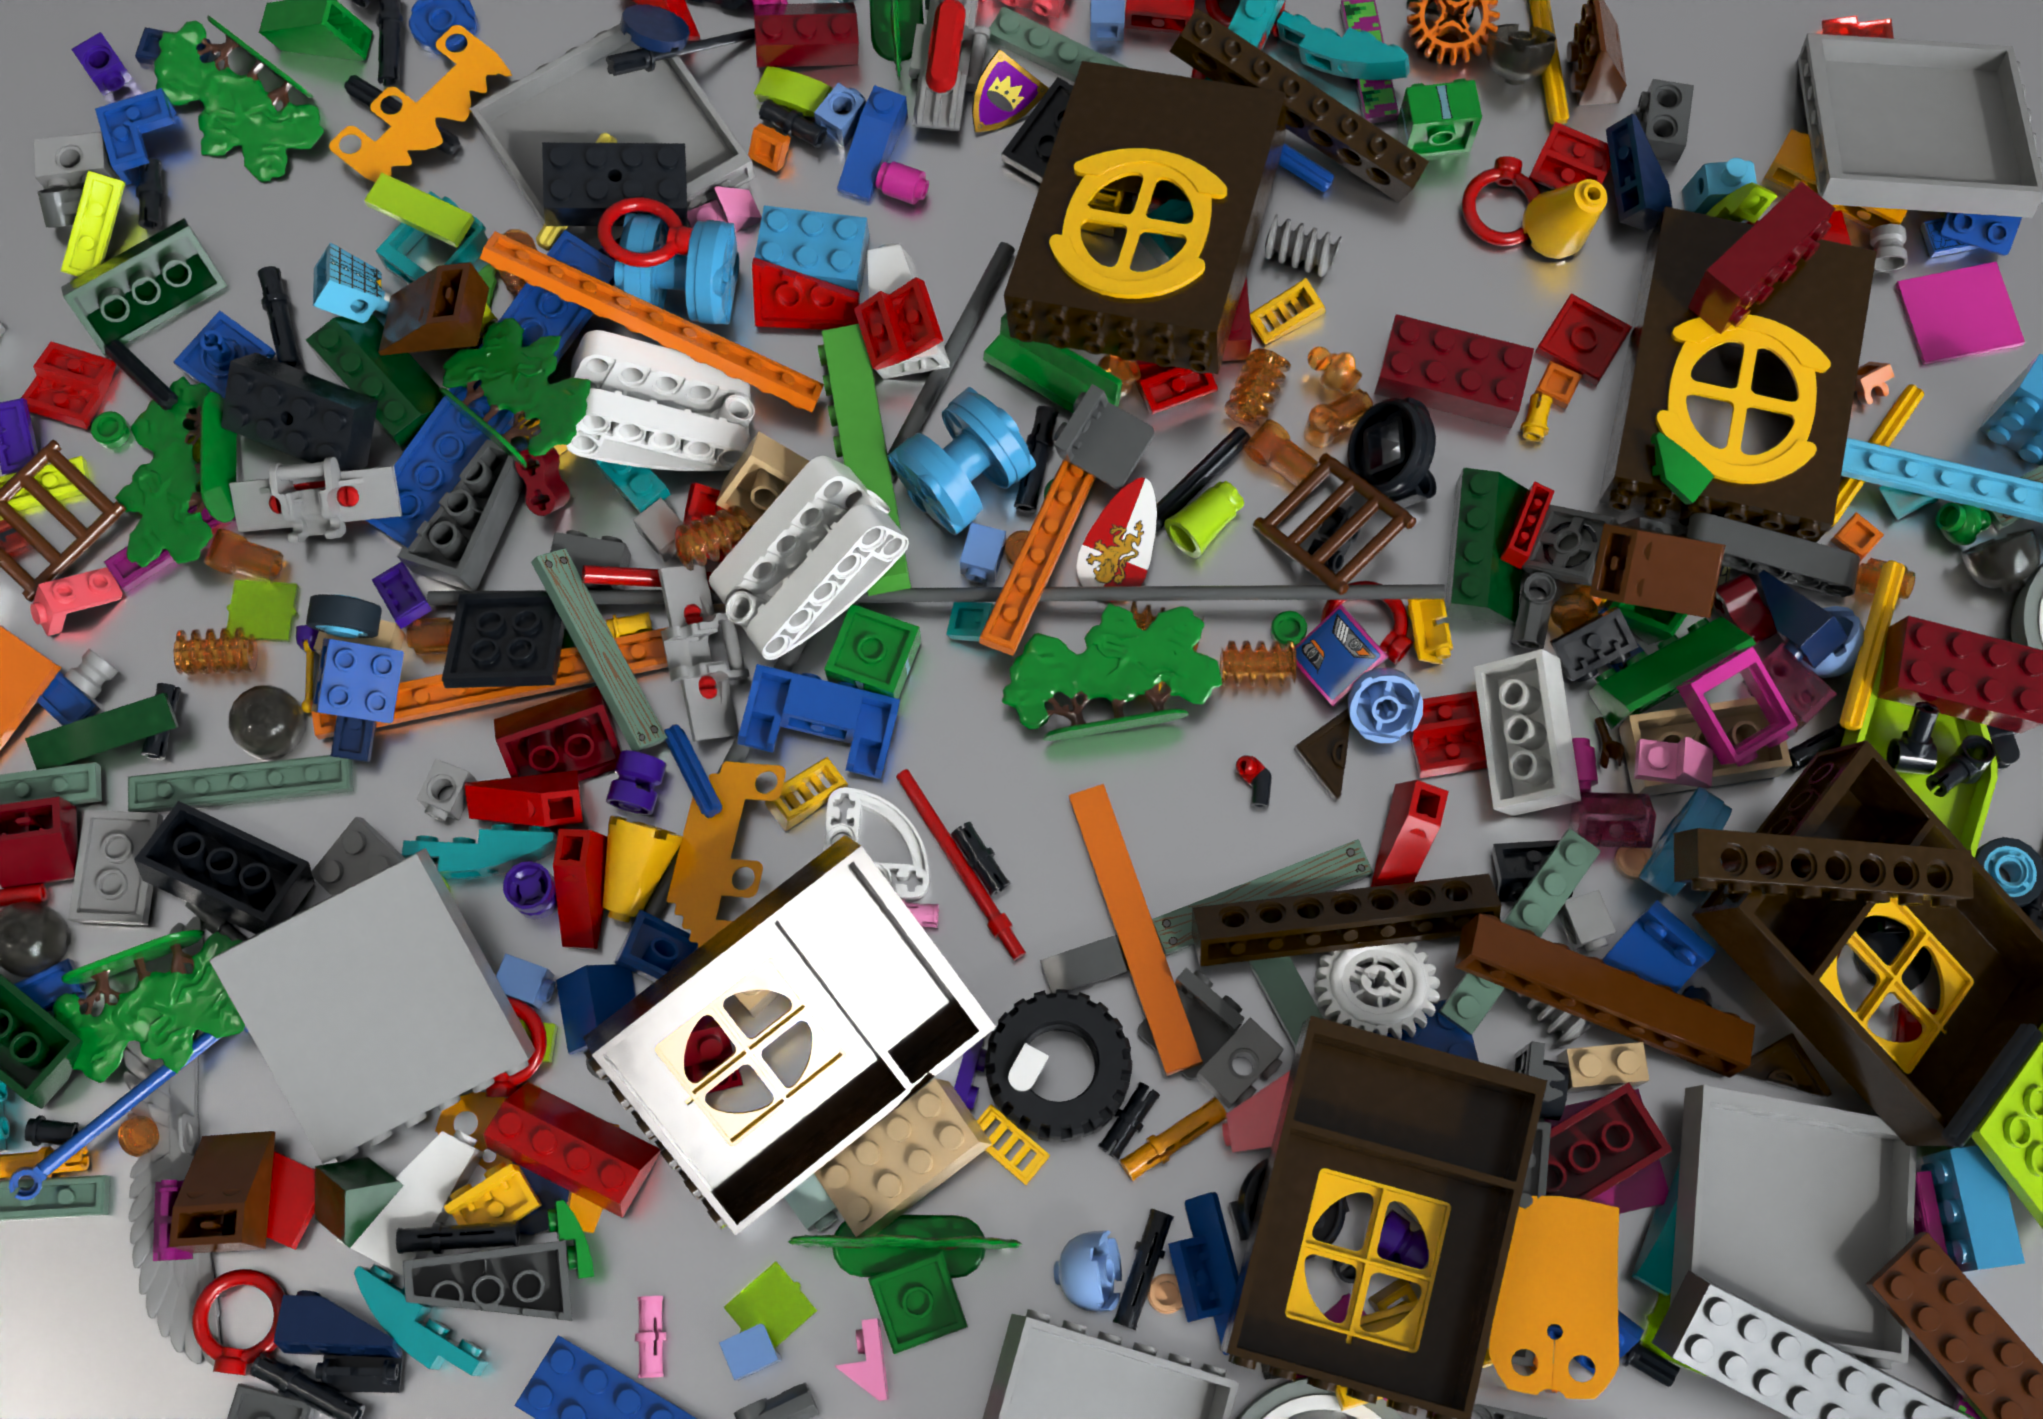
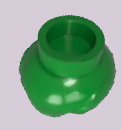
M1950 502L1939 509L1936 516V524L1950 543L1965 546L1974 543L1977 539V534L1989 528L1991 516L1984 509Z

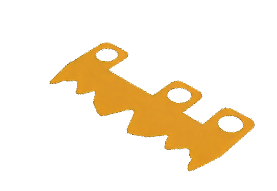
M460 25L452 26L436 41V48L456 63V65L417 102L413 101L396 87L385 89L371 103L370 108L373 113L391 127L378 140L373 141L357 127L347 126L330 142V150L363 177L373 182L377 181L381 173L392 176L391 168L393 166H410L412 162L407 152L408 150H427L443 143L435 122L437 117L465 122L470 113L469 108H471L470 90L486 93L487 75L501 74L506 77L512 76L511 71L498 54ZM453 34H461L466 37L467 46L461 52H451L446 47L447 38ZM387 96H397L402 100L403 105L398 113L389 115L381 110L382 100ZM346 135H356L361 140V147L357 152L347 154L341 151L339 147L340 140Z

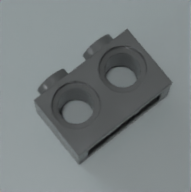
M1653 79L1648 91L1641 92L1637 111L1643 114L1642 121L1639 122L1657 160L1678 163L1686 147L1694 85ZM1659 103L1665 104L1668 107H1663ZM1655 133H1659L1663 135L1665 138L1659 137Z

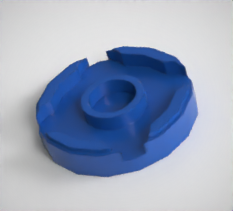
M418 0L411 9L412 15L409 19V28L416 43L425 51L443 54L436 48V41L454 25L464 27L473 35L477 31V16L469 0ZM453 34L446 40V47L451 52L459 51L467 45L466 37L461 34Z

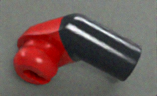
M1248 755L1241 756L1236 761V770L1252 787L1251 806L1268 808L1272 782L1270 771L1257 758Z

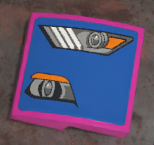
M1342 604L1287 653L1311 683L1334 707L1349 694L1353 683L1363 673L1379 667L1389 657Z

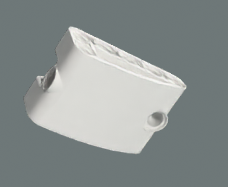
M593 330L583 336L572 358L571 378L589 379L591 384L590 393L586 399L588 405L586 416L576 425L577 434L571 440V443L566 445L572 454L604 462L660 470L722 471L731 470L750 444L749 423L755 414V408L750 401L749 383L731 378L719 369L706 363L696 362L690 356L670 348L601 330Z
M817 456L805 465L718 565L709 578V584L726 606L727 618L731 622L742 626L749 639L766 660H774L805 642L857 601L905 553L909 541L888 515L891 511L889 506L877 494L867 489L849 467L828 456Z

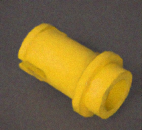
M1532 394L1530 396L1526 422H1523L1520 428L1523 432L1522 436L1526 440L1540 442L1544 439V436L1548 435L1547 420L1553 399L1542 394L1541 401H1538L1539 394Z
M649 612L618 618L614 614L612 615L613 618L606 619V625L613 638L652 631Z

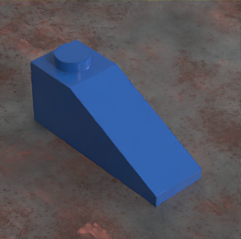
M874 85L860 115L837 186L838 192L866 202L870 201L876 188L878 171L883 162H888L908 119L906 96Z

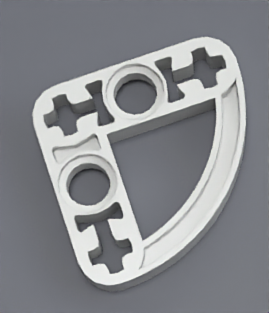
M847 787L833 791L827 802L823 851L831 846L833 836L840 832L849 834L852 840L859 844L862 809L874 813L887 821L900 834L909 849L913 865L874 862L875 865L885 875L891 886V872H897V880L902 881L909 880L910 874H916L917 880L923 883L915 887V892H909L905 884H896V893L901 899L906 901H917L923 898L929 889V865L923 842L911 821L892 803L873 793ZM844 797H848L850 804L855 805L854 808H848L846 818L847 823L854 822L853 827L840 823L841 812L839 807H835V804L842 803ZM833 821H836V822H838V823H840V824H834V825H832V822H833Z

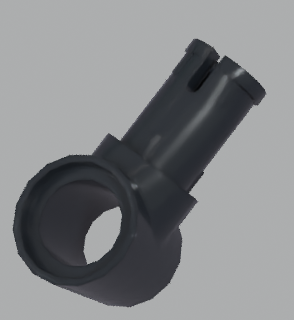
M1917 702L1908 730L1902 733L1901 739L1894 738L1890 741L1887 748L1886 761L1896 772L1930 775L1934 771L1937 763V748L1935 743H1933L1931 734L1940 712L1934 704Z
M1970 735L1965 737L1956 752L1945 761V766L1926 779L1927 788L1932 791L1937 786H1940L1934 795L1944 797L1959 783L1973 784L1977 782L1995 757L1996 750L1994 745L1982 736Z

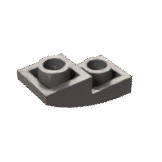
M1117 935L1040 960L1051 993H1056V989H1067L1069 992L1129 971Z

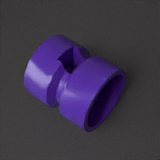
M622 750L615 767V773L619 777L611 781L606 802L613 807L641 815L653 814L658 797L654 787L661 785L667 766L666 763L645 753Z
M532 861L521 862L513 866L506 873L503 881V893L507 901L522 915L534 920L544 919L552 915L558 908L554 877L541 864Z
M1392 1209L1384 1219L1377 1248L1379 1257L1413 1268L1423 1269L1428 1262V1249L1423 1231L1419 1229L1413 1232L1410 1229V1221Z

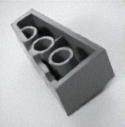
M488 439L459 475L461 480L450 493L446 492L438 502L441 506L428 522L424 520L416 531L418 536L408 548L404 546L397 555V558L413 573L468 591L477 590L525 484L515 468V460L497 444Z
M566 1241L403 1261L406 1302L572 1321Z

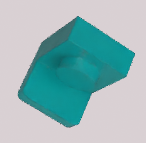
M1883 485L1879 487L1880 492L1897 520L1930 502L1934 504L1939 501L1938 498Z
M954 602L946 635L953 640L979 641V637L994 608V604L986 602Z

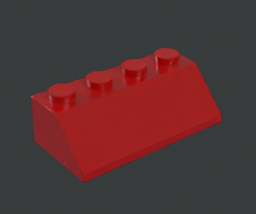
M530 1082L525 1083L504 1100L483 1133L489 1150L621 1218L624 1217L661 1151L658 1147Z

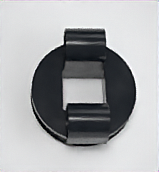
M1410 397L1403 400L1397 398L1382 400L1370 407L1359 418L1352 430L1348 443L1347 458L1349 469L1402 508L1432 498L1436 494V481L1433 474L1428 470L1435 452L1436 434L1427 407L1421 401ZM1382 438L1399 442V459L1383 464Z
M1268 1158L1252 1168L1241 1185L1238 1200L1229 1203L1239 1241L1249 1238ZM1346 1196L1333 1203L1317 1220L1312 1230V1235L1316 1240L1332 1245L1337 1239L1343 1227L1346 1212H1350ZM1311 1254V1255L1307 1256L1306 1259H1310V1258L1315 1257V1256H1317V1255Z

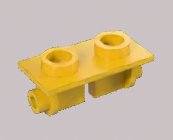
M1408 599L1409 605L1407 610L1412 622L1413 644L1418 660L1438 665L1443 664L1442 659L1451 657L1450 651L1454 649L1449 623L1437 625L1436 622L1447 617L1444 599Z

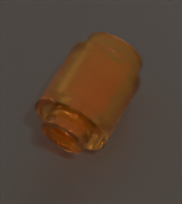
M1870 558L1866 564L1861 563L1856 583L1860 585L1861 593L1875 595L1882 566L1888 561ZM1905 566L1897 601L1899 598L1907 600L1915 584V572L1909 571L1907 566Z
M451 617L417 619L411 627L407 628L408 647L414 648L416 655L446 654L454 620Z

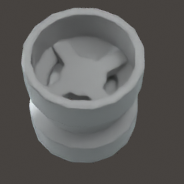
M1884 224L1871 230L1870 244L1874 247V251H1877L1875 270L1894 271L1901 269L1907 264V250L1903 248L1907 241L1906 228L1904 226Z
M88 649L82 656V663L77 668H71L64 677L95 699L101 692L102 684L106 680H112L119 671L91 649Z

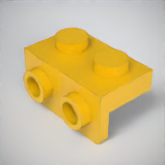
M502 1162L484 1173L486 1179L476 1186L472 1187L471 1184H467L450 1195L452 1201L443 1207L447 1214L453 1215L458 1225L519 1221L542 1206L520 1166L512 1163L506 1166L505 1162Z

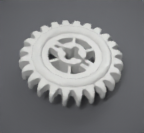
M1411 942L1408 945L1398 943L1328 952L1329 955L1320 957V965L1322 967L1315 971V978L1320 981L1315 984L1314 991L1315 993L1325 992L1318 998V1006L1330 1005L1325 1012L1326 1020L1338 1015L1337 1023L1349 1024L1351 1027L1387 1036V1033H1391L1398 1040H1401L1402 1029H1404L1412 1038L1416 1032L1415 1023L1421 1028H1425L1427 1025V1018L1424 1013L1429 1017L1435 1014L1436 1009L1433 1004L1438 1003L1440 995L1436 991L1440 986V981L1438 978L1433 977L1436 967L1433 964H1425L1429 957L1426 952L1416 953L1418 947L1416 942ZM1366 962H1372V966L1366 969L1359 967ZM1378 962L1389 964L1395 970L1391 971L1386 966L1378 965ZM1400 975L1404 979L1405 987L1395 983V980ZM1350 981L1360 985L1359 991L1353 993ZM1391 1000L1396 1002V1003H1394V1004L1388 1006V1005L1390 1004V1001H1391Z

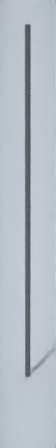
M1327 585L1045 587L1039 602L1444 599L1445 585H1349V589L1344 595H1339ZM1003 587L910 588L868 596V592H866L854 603L996 602ZM710 589L713 604H723L714 590ZM546 590L428 591L427 602L430 606L457 605L459 594L542 592ZM588 590L595 604H665L662 590Z

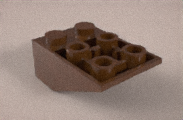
M1588 0L1587 4L1582 5L1580 22L1575 24L1573 40L1567 44V60L1569 63H1573L1574 70L1571 75V90L1573 93L1577 92L1578 106L1619 103L1627 86L1618 24L1604 0Z
M472 263L437 266L391 295L378 353L382 356L477 346L489 287Z
M1604 523L1589 596L1710 618L1726 545L1625 524Z
M265 1131L202 1136L173 1206L169 1247L194 1254L266 1249L276 1132Z

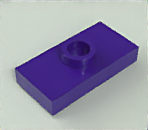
M24 398L0 402V467L2 475L17 473L38 453L27 400Z
M403 562L396 564L372 579L400 629L432 611L412 574Z

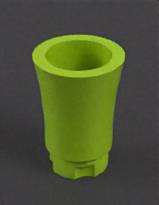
M1219 481L1214 487H1209L1183 510L1166 519L1164 522L1165 530L1174 544L1185 554L1193 558H1199L1211 541L1236 517V513L1243 508V497L1231 483Z

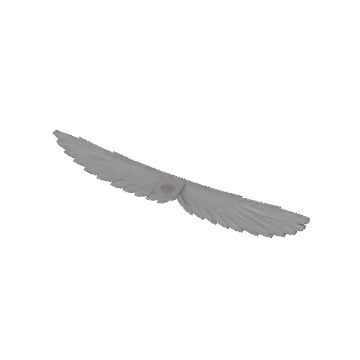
M193 917L188 922L185 930L182 923H177L171 929L170 934L188 930L203 931V922L199 917ZM203 939L194 945L182 949V951L191 956L197 954L203 947ZM173 953L147 962L145 964L146 970L163 973L170 971ZM184 963L187 974H192V965ZM138 976L136 977L135 987L139 981ZM200 1030L195 1031L192 1036L193 1040L200 1036ZM135 1040L128 1042L127 1047L129 1050H124V1061L130 1072H124L123 1076L130 1090L164 1064L161 1058L153 1060L144 1056L141 1053L140 1042ZM198 1056L181 1069L178 1074L176 1073L132 1108L131 1111L133 1113L127 1115L130 1124L135 1129L156 1142L155 1145L140 1156L131 1169L130 1178L135 1179L130 1186L129 1198L135 1199L129 1211L128 1219L130 1222H134L130 1232V1243L135 1244L132 1254L134 1268H139L142 1265L139 1277V1293L141 1295L146 1294L148 1317L155 1318L157 1316V1324L161 1336L166 1338L170 1333L171 1343L176 1352H183L185 1347L187 1357L196 1364L202 1362L203 1353L207 1362L214 1366L215 1360L200 1348L192 1328V1315L197 1298L203 1289L214 1280L211 1254L193 1253V1259L153 1261L155 1182H161V1180H184L199 1146ZM216 1298L210 1308L208 1322L213 1337L221 1344L218 1318L220 1310L218 1298Z

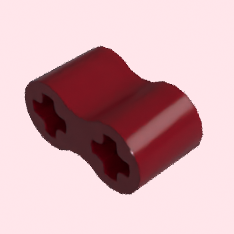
M553 447L545 455L536 457L529 454L528 449L521 451L520 454L526 460L527 467L524 468L515 461V468L526 484L525 500L528 509L538 516H545L564 507L569 501L570 492L567 484L559 475L560 458L557 450Z
M1741 574L1717 586L1713 608L1719 616H1722L1753 637L1756 644L1777 634L1771 612L1762 602L1756 585L1748 575Z

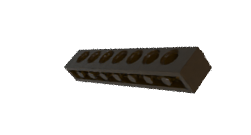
M1196 8L1169 51L1213 81L1286 92L1287 130L1398 203L1414 189L1429 163L1428 160L1198 8Z
M1703 828L1673 833L1674 881L1691 883L1692 890L1713 891L1717 890V885L1727 886L1728 893H1752L1753 888H1762V895L1783 896L1787 895V890L1796 891L1797 898H1821L1822 893H1830V899L1834 901L1856 900V895L1864 896L1865 903H1889L1890 898H1898V905L1917 906L1923 905V900L1931 901L1932 908L1957 907V900L1974 898L1971 850Z
M1488 873L1192 907V938L1200 967L1458 937L1461 936L1462 927L1479 913L1493 915L1500 919L1502 905Z

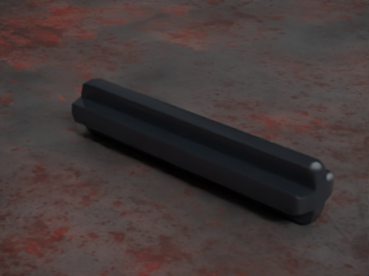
M112 340L110 345L105 346V353L162 409L170 410L173 405L178 403V396L121 341Z

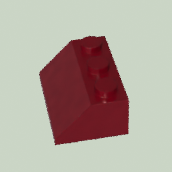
M854 2L753 5L757 68L767 66L858 65L859 38L857 12Z
M598 686L494 719L495 740L511 778L578 770V778L581 781L614 770L619 754L622 751L612 716Z

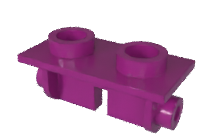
M161 1180V1182H155L153 1261L193 1259V1253L169 1247L173 1206L184 1180Z

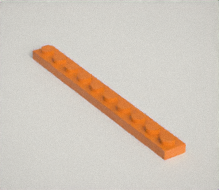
M494 231L483 247L480 259L490 263L495 269L516 275L532 286L544 288L557 294L564 301L574 302L583 306L599 317L608 318L624 325L631 332L641 333L652 338L666 348L678 350L690 356L696 362L706 363L723 371L724 374L731 378L740 379L755 386L763 393L773 394L786 400L796 408L805 409L811 413L815 408L824 386L823 383Z
M666 628L614 638L633 674L668 667L661 631ZM575 646L561 649L560 667H558L555 685L445 688L442 674L399 683L393 722H377L376 728L594 683L595 681ZM311 711L315 736L319 740L334 737L337 715Z

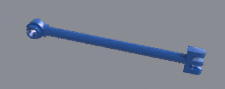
M245 1026L244 1030L246 1033H248L249 1031ZM203 1032L193 1040L192 1047L194 1053L185 1066L220 1038L216 1039L211 1034ZM163 1064L40 1163L33 1167L17 1169L9 1181L10 1193L19 1187V1178L28 1175L34 1179V1184L29 1188L20 1187L15 1194V1198L29 1200L37 1196L42 1189V1182L48 1175L176 1073Z

